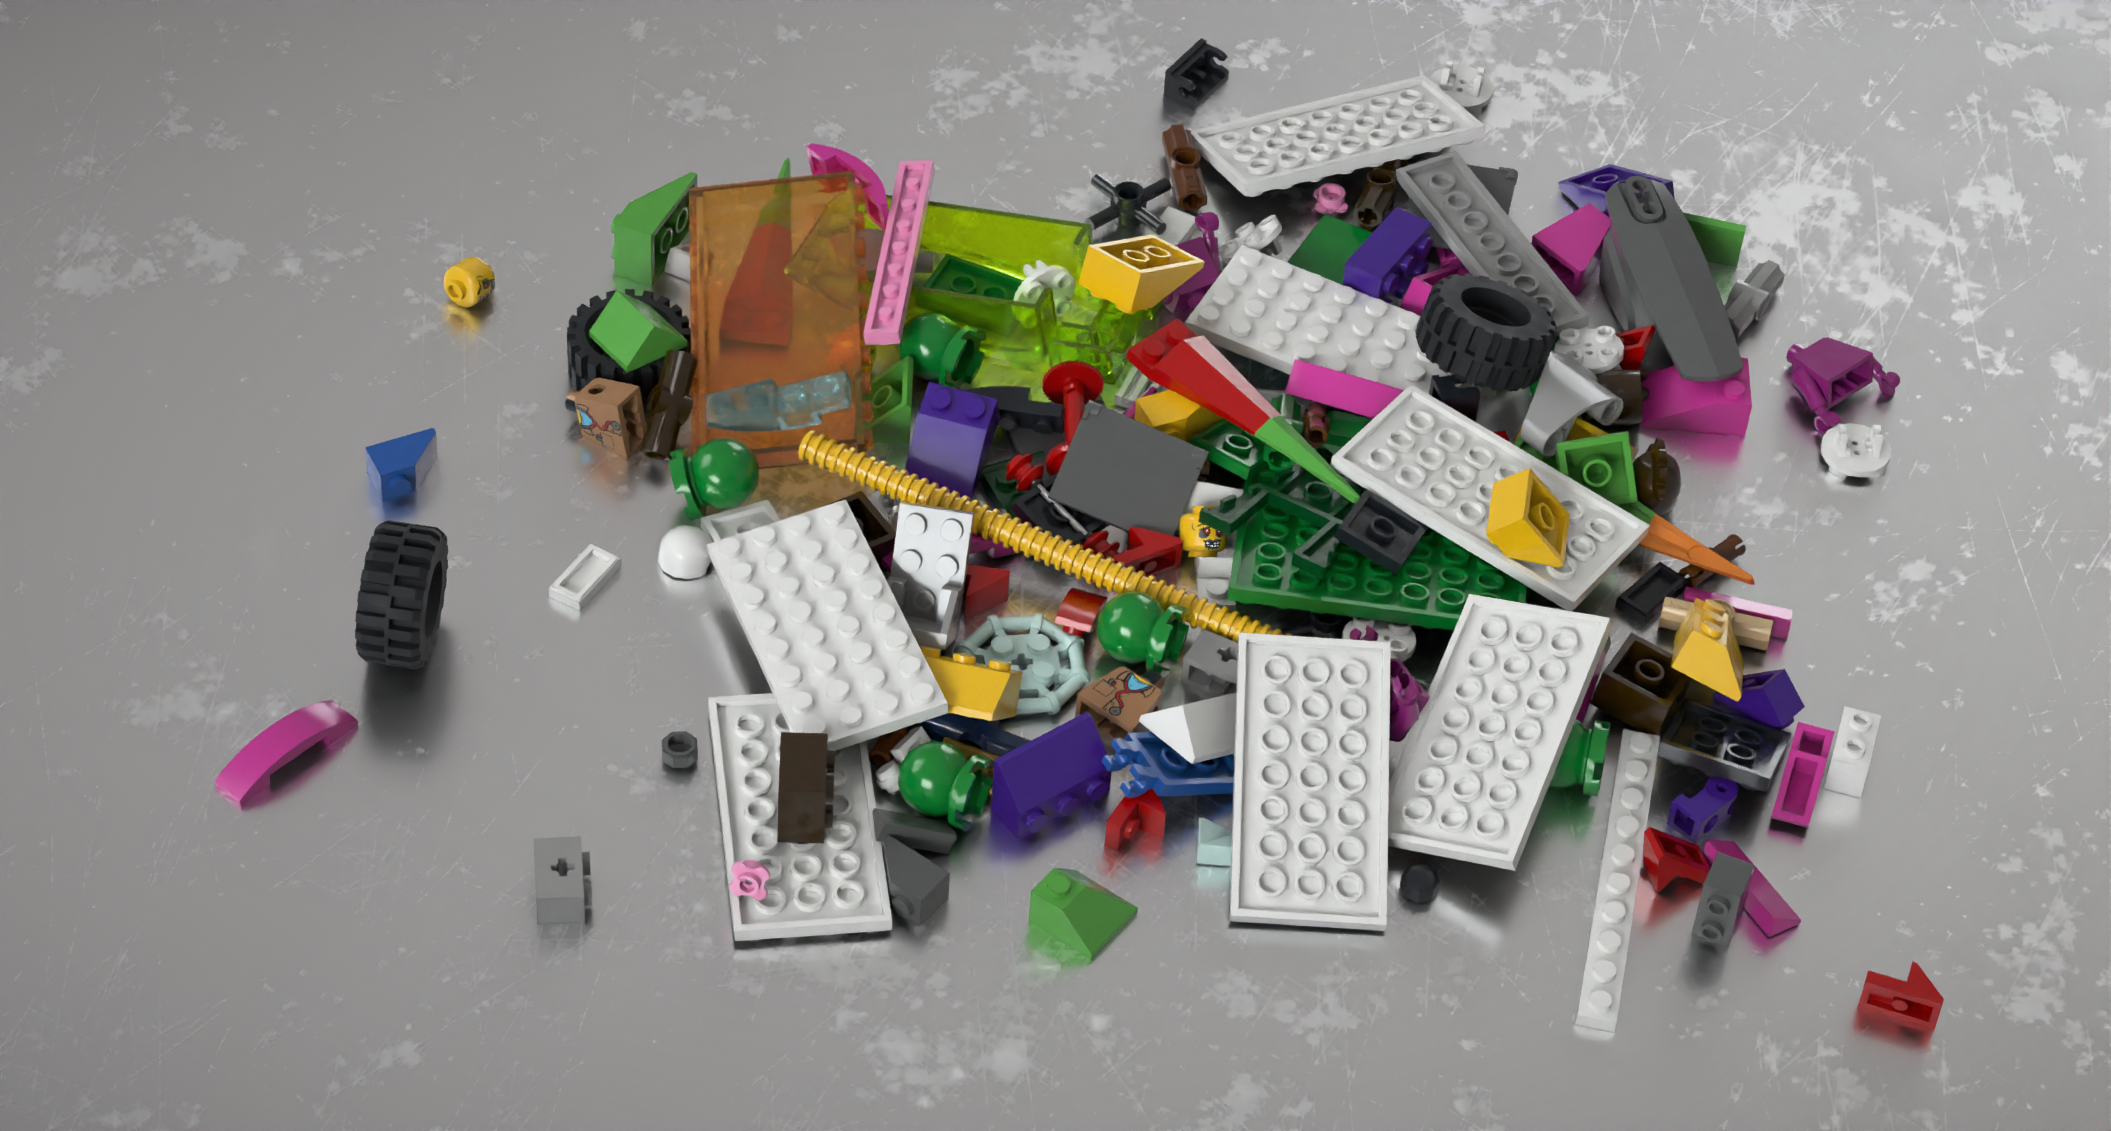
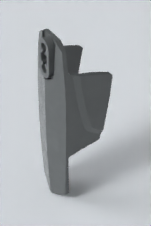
M1635 175L1629 177L1626 183H1615L1605 195L1610 218V229L1604 236L1599 284L1624 331L1652 325L1654 329H1657L1682 379L1710 382L1725 380L1739 374L1743 369V363L1721 295L1703 251L1679 205L1666 186L1653 179Z

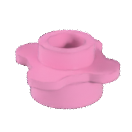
M1327 183L1314 191L1313 197L1317 199L1315 209L1318 212L1334 214L1337 212L1345 213L1348 210V204L1344 200L1346 192L1340 185Z
M746 860L744 862L737 861L732 865L731 871L734 877L729 885V889L734 895L753 896L756 900H762L767 896L768 890L765 888V883L769 879L770 872L763 864L755 860Z

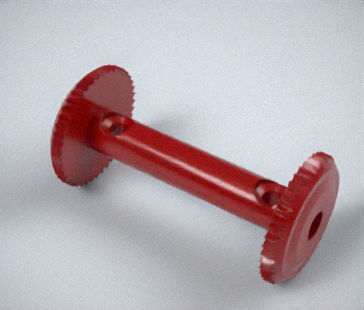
M1066 361L1051 367L1043 378L1042 388L1044 395L1051 402L1063 404L1065 443L1062 442L1058 446H1054L1055 448H1052V451H1049V454H1047L1045 466L1049 476L1059 472L1085 411V404L1089 400L1095 401V399H1098L1104 387V380L1100 371L1095 366L1086 362Z

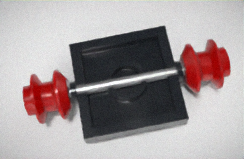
M1031 453L1024 456L1018 454L1007 464L1006 470L1008 472L1005 479L1007 481L1016 479L1019 482L1016 487L1018 492L1028 491L1014 500L1010 508L1023 523L1030 522L1032 528L1039 526L1042 532L1051 531L1053 537L1060 535L1063 538L1062 541L1072 540L1074 546L1083 544V550L1093 549V554L1096 555L1100 552L1104 555V559L1108 557L1113 558V556L1119 554L1117 550L1120 547V543L1114 542L1109 544L1106 541L1109 532L1107 530L1102 531L1109 524L1047 498L1058 472L1043 481L1044 466L1037 465L1034 467L1031 464L1033 460Z

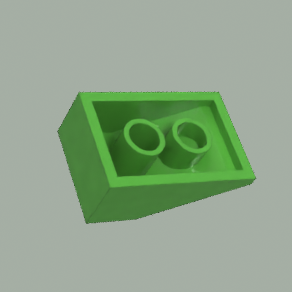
M690 172L629 202L623 212L614 217L611 225V233L614 234V246L611 257L614 259L615 275L650 287L654 285L665 270L670 248L683 245L697 227L696 173Z

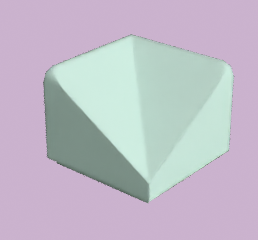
M1199 818L1196 864L1231 866L1232 831L1208 819Z

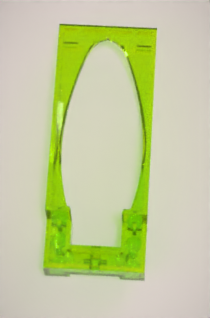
M841 188L785 269L786 278L810 292L866 319L874 280L854 277L834 257L830 251L829 244L830 240L836 236H857V227L883 229L867 218L865 203L861 197L850 189ZM886 195L890 209L892 195ZM929 201L919 249L942 255L950 254L1022 280L1026 279L1023 272L1024 265L1029 264L1033 269H1036L1037 260H1041L1047 266L1059 265L1066 267L1075 279V290L1070 301L1086 310L1097 311V314L1090 326L1057 321L1052 288H1044L1036 303L1031 304L912 286L904 325L909 319L923 313L935 312L945 314L957 322L960 329L967 325L984 331L986 340L981 341L979 348L980 351L985 352L983 361L1046 374L1051 367L1062 362L1082 361L1095 366L1100 371L1104 384L1115 385L1127 364V349L1134 345L1136 334L1144 320H1153L1164 299L1152 308L1129 314L1118 310L1116 304L1109 300L1092 296L1090 290L1078 284L1088 245H1094L1091 224Z

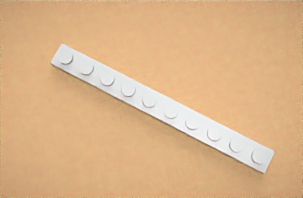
M1623 729L1575 1023L1578 1026L1615 1032L1643 854L1644 831L1647 827L1660 736Z

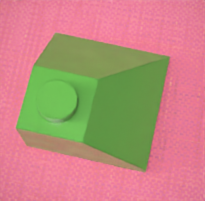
M1053 868L1031 890L1028 921L1092 960L1137 914L1138 907L1077 870Z

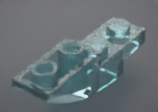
M844 370L779 387L772 378L705 395L706 425L710 428L734 431H776L822 424V414L851 407V382L849 375Z

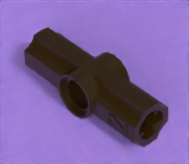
M1400 159L1384 162L1383 165L1375 167V169L1367 173L1366 187L1353 211V219L1357 220L1362 228L1373 229L1374 226L1381 224L1386 213L1394 208L1395 195L1400 187V184L1397 182L1396 169L1408 166V162Z
M673 349L666 352L658 384L651 390L646 401V413L649 414L640 448L644 456L663 461L672 460L670 451H674L680 427L687 421L692 410L693 399L689 396L698 363V359L694 357L695 355Z

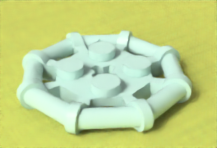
M1036 612L1035 615L1012 617L989 615L985 617V622L965 640L958 641L954 648V653L976 656V663L988 665L989 660L1005 661L1011 663V670L1023 672L1016 714L1048 712L1050 715L1059 713L1060 707L1079 689L1087 687L1091 679L1089 672L1086 670L1083 653L1085 642L1082 637L1062 631L1061 627L1044 618V613ZM1030 630L1029 634L1006 635L1005 633L1008 631ZM988 638H992L991 646L987 650L978 648ZM1049 638L1059 644L1056 646H1052L1050 644ZM1069 658L1071 669L1061 668L1059 661ZM1016 664H1026L1027 669L1020 670ZM1052 684L1054 686L1057 684L1062 685L1055 692L1048 690V687Z

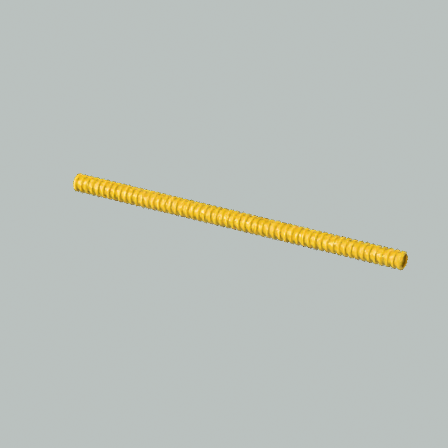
M810 430L802 439L798 451L801 461L808 459L809 463L813 466L818 463L820 469L825 470L829 468L830 473L836 474L838 472L841 478L849 477L850 482L853 483L859 481L862 487L869 485L871 491L880 490V494L883 496L890 494L892 500L899 498L900 502L974 512L972 530L974 535L977 536L981 533L985 540L992 538L993 543L999 544L1002 542L1003 547L1006 549L1013 547V551L1016 553L1023 551L1024 556L1027 558L1032 555L1037 562L1044 560V564L1048 567L1053 564L1058 571L1065 569L1067 575L1076 574V579L1086 578V583L1092 584L1095 582L1097 588L1107 587V592L1109 593L1114 591L1117 594L1128 591L1144 592L1158 600L1165 611L1172 604L1188 608L1190 615L1183 617V624L1188 622L1193 629L1200 627L1201 631L1205 629L1237 643L1239 632L1282 635L1280 629L1273 631L1271 630V625L1261 626V622L1257 619L1254 622L1250 621V616L1240 617V613L1236 610L1231 613L1226 606L1222 607V609L1219 608L1217 602L1210 604L1205 597L1201 598V600L1198 599L1196 593L1189 595L1184 588L1180 589V591L1177 590L1175 584L1168 586L1163 579L1158 582L1154 575L1147 577L1142 570L1137 573L1133 566L1126 568L1125 564L1121 561L1116 564L1112 557L1104 559V555L1100 552L1095 555L1093 554V549L1083 550V545L1077 544L1074 546L1072 540L1069 539L1062 541V536L1056 535L1053 537L1051 531L1042 532L1039 526L1032 528L1030 522L1023 524L1018 517L1011 519L1009 513L1002 515L1001 511L997 508L992 511L987 504L980 506V502L976 499L971 502L969 496L964 495L960 497L957 491L950 493L948 487L939 488V484L936 482L929 484L927 478L920 480L919 476L915 473L908 475L909 472L906 469L899 471L896 465L889 467L887 461L882 460L878 462V458L875 456L868 458L866 452L859 454L856 448L848 449L845 443L838 445L835 439L828 441L827 436L824 434L817 436L816 431Z

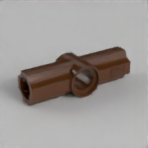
M1171 125L1162 134V143L1169 167V181L1174 188L1178 207H1182L1186 212H1198L1202 206L1207 205V193L1200 169L1201 155L1195 149L1191 130H1187L1183 125Z

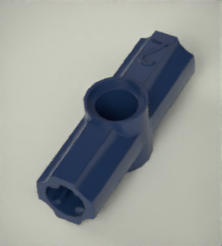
M947 713L923 721L920 725L932 740L943 742L944 737H950L1000 757L1031 741L1001 730L996 720L988 721L974 717L968 718L954 713Z

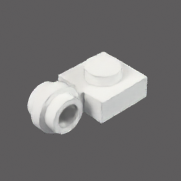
M922 726L913 728L890 751L898 764L895 761L888 762L875 773L878 777L876 783L881 789H886L888 793L898 790L899 765L912 749L920 744L931 741Z

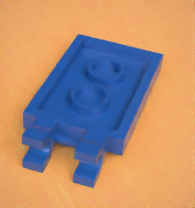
M1152 732L1127 733L1124 739L1114 738L1111 745L1117 753L1104 755L1101 761L1108 772L1119 771L1129 764L1132 765L1129 771L1135 779L1124 781L1120 786V789L1127 798L1138 797L1149 789H1153L1158 796L1233 793V754L1191 764Z

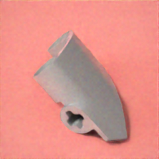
M1551 350L1522 424L1521 439L1543 456L1552 457L1556 454V443L1566 441L1576 417L1585 412L1602 425H1610L1621 414L1623 400L1598 383L1596 375L1575 359Z

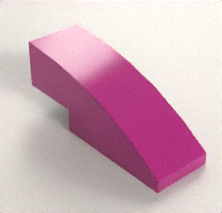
M1802 722L1797 723L1771 818L1806 828L1809 827L1835 731Z

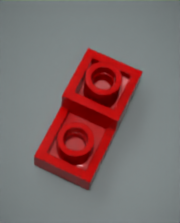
M1071 588L1056 614L1054 623L1063 625L1062 631L1066 633L1084 636V632L1090 633L1095 629L1098 615L1105 606L1108 597Z

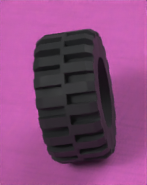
M1454 274L1447 278L1444 277L1431 288L1415 334L1421 352L1426 353V358L1431 363L1439 365V369L1445 373H1451L1456 376V379L1463 382L1466 380L1474 383V386L1490 387L1496 391H1502L1503 389L1517 391L1520 388L1525 389L1531 386L1541 377L1544 365L1557 337L1555 320L1551 317L1550 311L1540 305V301L1533 296L1529 297L1525 294V291L1517 287L1513 288L1508 286L1506 282L1500 280L1497 282L1486 276L1474 277L1472 274H1463L1461 276Z
M391 520L378 524L375 528L374 536L371 537L369 549L364 560L365 564L361 574L355 619L356 650L358 651L357 654L365 662L418 669L427 664L437 638L447 583V536L439 528Z

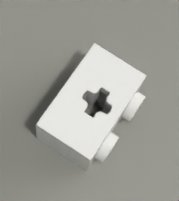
M1844 706L1824 789L1861 798L1881 715Z

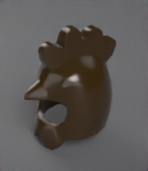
M1624 369L1595 374L1598 383L1623 400L1621 414L1610 425L1631 426L1642 423V402L1648 398L1649 390L1641 383L1648 378V372L1645 369ZM1585 412L1581 414L1582 419L1592 418Z
M1656 438L1654 444H1650L1646 452L1634 460L1633 471L1637 500L1660 517H1664L1676 505L1681 489V475L1678 463L1671 455L1667 454L1664 439Z

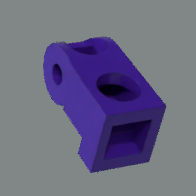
M1712 777L1706 782L1705 788L1691 799L1684 794H1680L1672 801L1666 824L1692 843L1698 844L1732 815L1734 800L1739 790L1737 784L1726 778Z

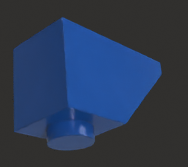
M434 428L365 447L367 474L382 501L418 490L438 458L437 438Z

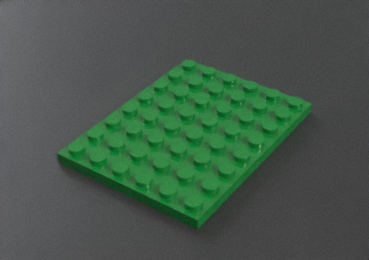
M1267 467L1248 480H1245L1243 495L1248 493L1249 486L1258 482L1266 485L1272 482L1274 475L1280 472L1273 471ZM1266 504L1237 530L1227 600L1239 601L1243 604L1255 603L1275 606L1280 609L1292 608L1312 611L1317 614L1329 613L1349 616L1351 618L1357 617L1358 619L1365 618L1386 621L1387 623L1394 622V624L1417 625L1427 629L1454 630L1469 594L1525 603L1526 585L1430 527L1427 528L1425 534L1397 575L1343 543L1325 578L1320 579L1291 565L1293 553L1316 534L1320 528L1296 516L1286 514L1270 504Z

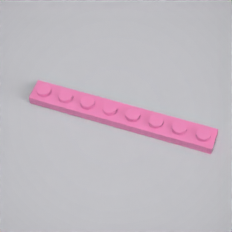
M933 160L899 162L863 332L865 345L901 343L935 174Z

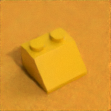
M1531 468L1493 483L1488 525L1486 527L1489 541L1493 545H1497L1506 557L1557 568L1563 566L1570 520L1569 512Z

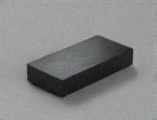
M1659 562L1616 599L1615 608L1644 626L1662 611L1665 597L1677 598L1685 591L1689 580L1662 562Z

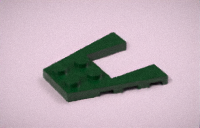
M1297 464L1274 475L1273 481L1266 485L1258 482L1249 486L1248 493L1240 497L1232 494L1221 499L1220 506L1211 510L1208 507L1200 510L1198 522L1228 536L1266 504H1270L1286 514L1296 516L1320 528L1316 534L1293 553L1291 565L1320 579H1324L1343 544L1334 535L1355 503L1349 501ZM1341 476L1361 497L1366 489L1354 481Z

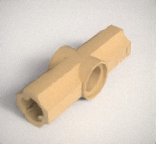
M1665 597L1658 627L1677 631L1693 603ZM1713 599V601L1725 608V613L1729 614L1738 645L1767 651L1773 620L1737 613L1728 602Z

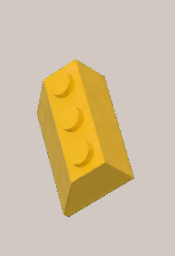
M1696 598L1675 634L1671 667L1738 702L1742 696L1744 661L1730 616L1725 613V608L1719 603L1710 599H1706L1704 602Z
M919 646L948 703L949 713L988 721L1016 716L1023 672L1011 670V663L989 660V664L986 665L976 663V656L954 653L953 658L940 656L941 649Z

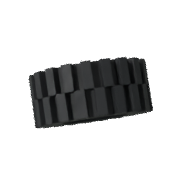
M625 289L626 295L649 304L687 340L688 346L677 351H685L691 354L689 319L687 315L682 316V309L677 304L670 307V299L664 296L655 300L653 299V292L644 290L642 296L635 295V289ZM616 290L606 292V299L601 300L596 295L590 298V307L582 303L577 308V316L572 315L569 319V327H567L568 375L569 379H572V386L575 390L579 391L595 378L636 385L640 388L642 404L644 405L651 390L658 384L665 356L628 373L615 360L603 356L602 354L605 351L590 337L589 331Z

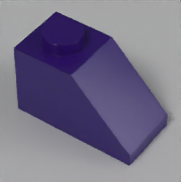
M1785 669L1743 675L1742 696L1738 702L1718 691L1712 695L1717 704L1732 714L1780 730L1790 726L1794 722L1793 717L1805 707Z

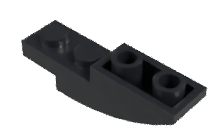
M989 386L963 390L998 399L1000 413L998 425L1001 428L1007 430H1015L1018 427L1033 429L1040 434L1063 433V404L1032 401L1030 387Z

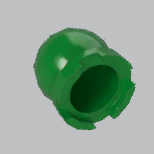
M929 312L907 321L903 328L901 343L897 344L896 348L900 361L908 355L913 358V376L915 378L926 381L939 380V385L961 390L960 386L964 382L971 385L981 367L985 352L980 351L979 348L981 341L986 340V335L984 331L973 326L966 325L960 329L957 322L947 315Z
M729 438L712 439L700 445L693 456L686 448L670 451L673 460L669 461L674 489L676 494L684 493L688 507L682 510L690 521L705 517L708 505L719 510L738 507L750 499L758 486L759 464L753 451L742 442Z
M1138 591L1120 593L1109 600L1098 615L1097 635L1104 650L1114 659L1121 663L1132 665L1146 662L1147 671L1149 669L1156 670L1165 678L1170 673L1169 669L1165 668L1170 658L1177 661L1185 644L1189 625L1183 624V617H1188L1190 610L1180 605L1172 604L1165 611L1161 603L1147 593Z
M1575 719L1548 788L1567 789L1579 782L1581 786L1584 785L1583 795L1598 797L1611 722L1595 720L1594 728L1587 730L1579 720Z
M930 741L912 749L899 765L898 787L908 806L919 814L936 818L948 814V823L952 827L966 832L973 827L972 823L969 822L973 813L981 815L989 798L993 778L988 777L987 773L988 768L992 769L994 767V761L979 754L973 755L968 761L963 752L950 743Z

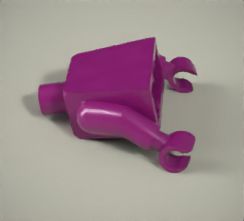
M1213 212L1201 213L1202 216L1195 217L1196 226L1202 231L1203 238L1200 236L1175 245L1205 261L1200 271L1160 301L1171 313L1177 314L1188 309L1194 310L1222 272L1218 238L1214 235V231L1219 228V218Z
M1829 337L1822 338L1807 348L1797 343L1793 344L1787 352V361L1792 364V383L1805 397L1811 411L1817 414L1814 424L1820 434H1825L1829 429L1833 428V425L1841 422L1840 416L1834 411H1828V409L1872 383L1873 378L1878 382L1881 392L1886 397L1892 396L1895 393V388L1900 384L1899 375L1895 372L1885 373L1882 370L1883 366L1876 360L1872 352Z
M1366 626V634L1362 639H1360L1362 632L1357 628L1350 631L1349 636L1351 640L1377 641L1378 633L1370 626ZM1390 658L1389 741L1400 742L1404 740L1411 727L1419 719V715L1430 696L1399 659Z

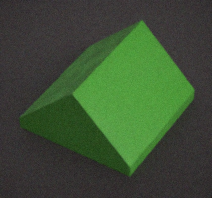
M1683 212L1703 251L1706 261L1737 268L1746 226Z
M616 290L589 331L590 337L627 373L666 356V352L669 350L677 351L688 346L687 340L649 304Z
M909 355L857 389L855 439L859 442L910 444L913 358Z
M1628 431L1556 443L1557 471L1615 505L1638 502Z

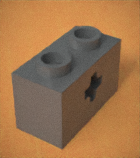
M1717 852L1703 885L1691 934L1729 947L1743 913L1755 867L1754 864Z

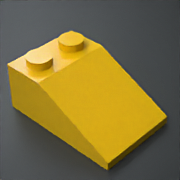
M1153 234L1088 245L1078 284L1090 290L1092 296L1113 302L1118 310L1134 314L1136 311L1154 307L1200 271L1205 261Z
M1172 390L1136 399L1134 420L1187 443L1190 442L1191 437L1224 419Z

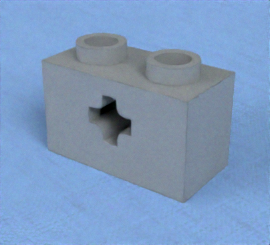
M1203 629L1183 658L1181 683L1215 697L1235 693L1237 686L1238 643Z
M581 836L534 839L537 924L585 922V906H592L591 882H583V876L591 875L590 852H582Z

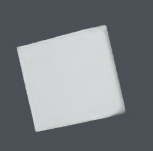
M689 244L670 248L665 272L683 280L695 282L713 262L715 256Z

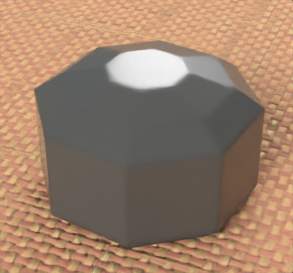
M687 731L671 732L662 739V761L672 768H688L698 760L697 738Z

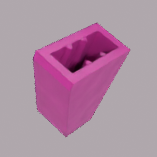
M1589 203L1532 236V246L1575 297L1582 293L1601 260L1604 236L1610 229V218Z

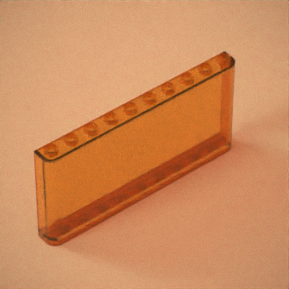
M854 171L689 188L691 354L695 355L694 357L698 359L691 385V398L693 399L691 410L692 456L700 445L712 439L729 438L744 443L753 451L759 464V469L810 464L809 460L801 461L798 451L802 439L810 430L816 431L817 436L821 434L826 435L828 441L830 439L837 440L838 445L845 443L848 449L854 447L858 450L859 454L861 452L868 454V451L874 450L873 430L867 429V423L873 422V409L871 401H866V395L872 394L870 373H865V367L871 366L869 345H864L863 335L866 318H863V312H868L869 305L867 291H862V285L868 284L866 264H861L860 258H866L867 255L865 238L859 235V232L865 231V218L863 210H858V205H864V192L862 184L856 185Z

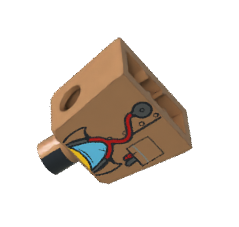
M595 378L580 392L572 390L567 395L565 401L566 409L577 413L580 431L585 438L624 459L630 458L641 447L646 430V420L639 386Z
M1118 667L1077 693L1075 718L1088 712L1092 716L1098 733L1111 742L1114 738L1124 739L1127 733L1149 732L1150 730L1141 724L1139 719L1143 714L1161 710L1163 693L1160 689L1164 686V679L1153 669H1149L1140 677L1126 667Z

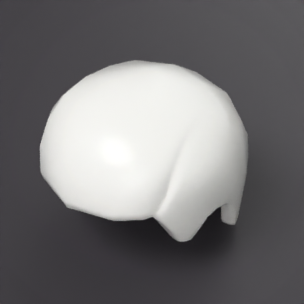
M683 525L669 530L662 538L659 547L658 563L664 572L676 578L692 579L702 577L706 574L709 563L712 562L707 549V544L712 543L711 536L696 526Z

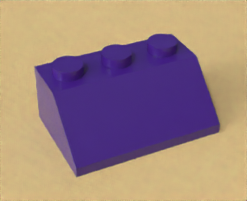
M1085 712L994 760L991 811L1017 839L1040 831L1048 823L1062 816L1070 815L1078 807L1092 800H1098L1110 791L1112 771L1108 772L1101 762L1104 755L1108 754L1092 716Z

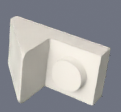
M1195 557L1194 566L1198 599L1201 600V598L1205 597L1208 599V603L1217 602L1219 608L1222 609V607L1226 606L1229 608V612L1233 613L1236 602L1227 600L1233 558Z

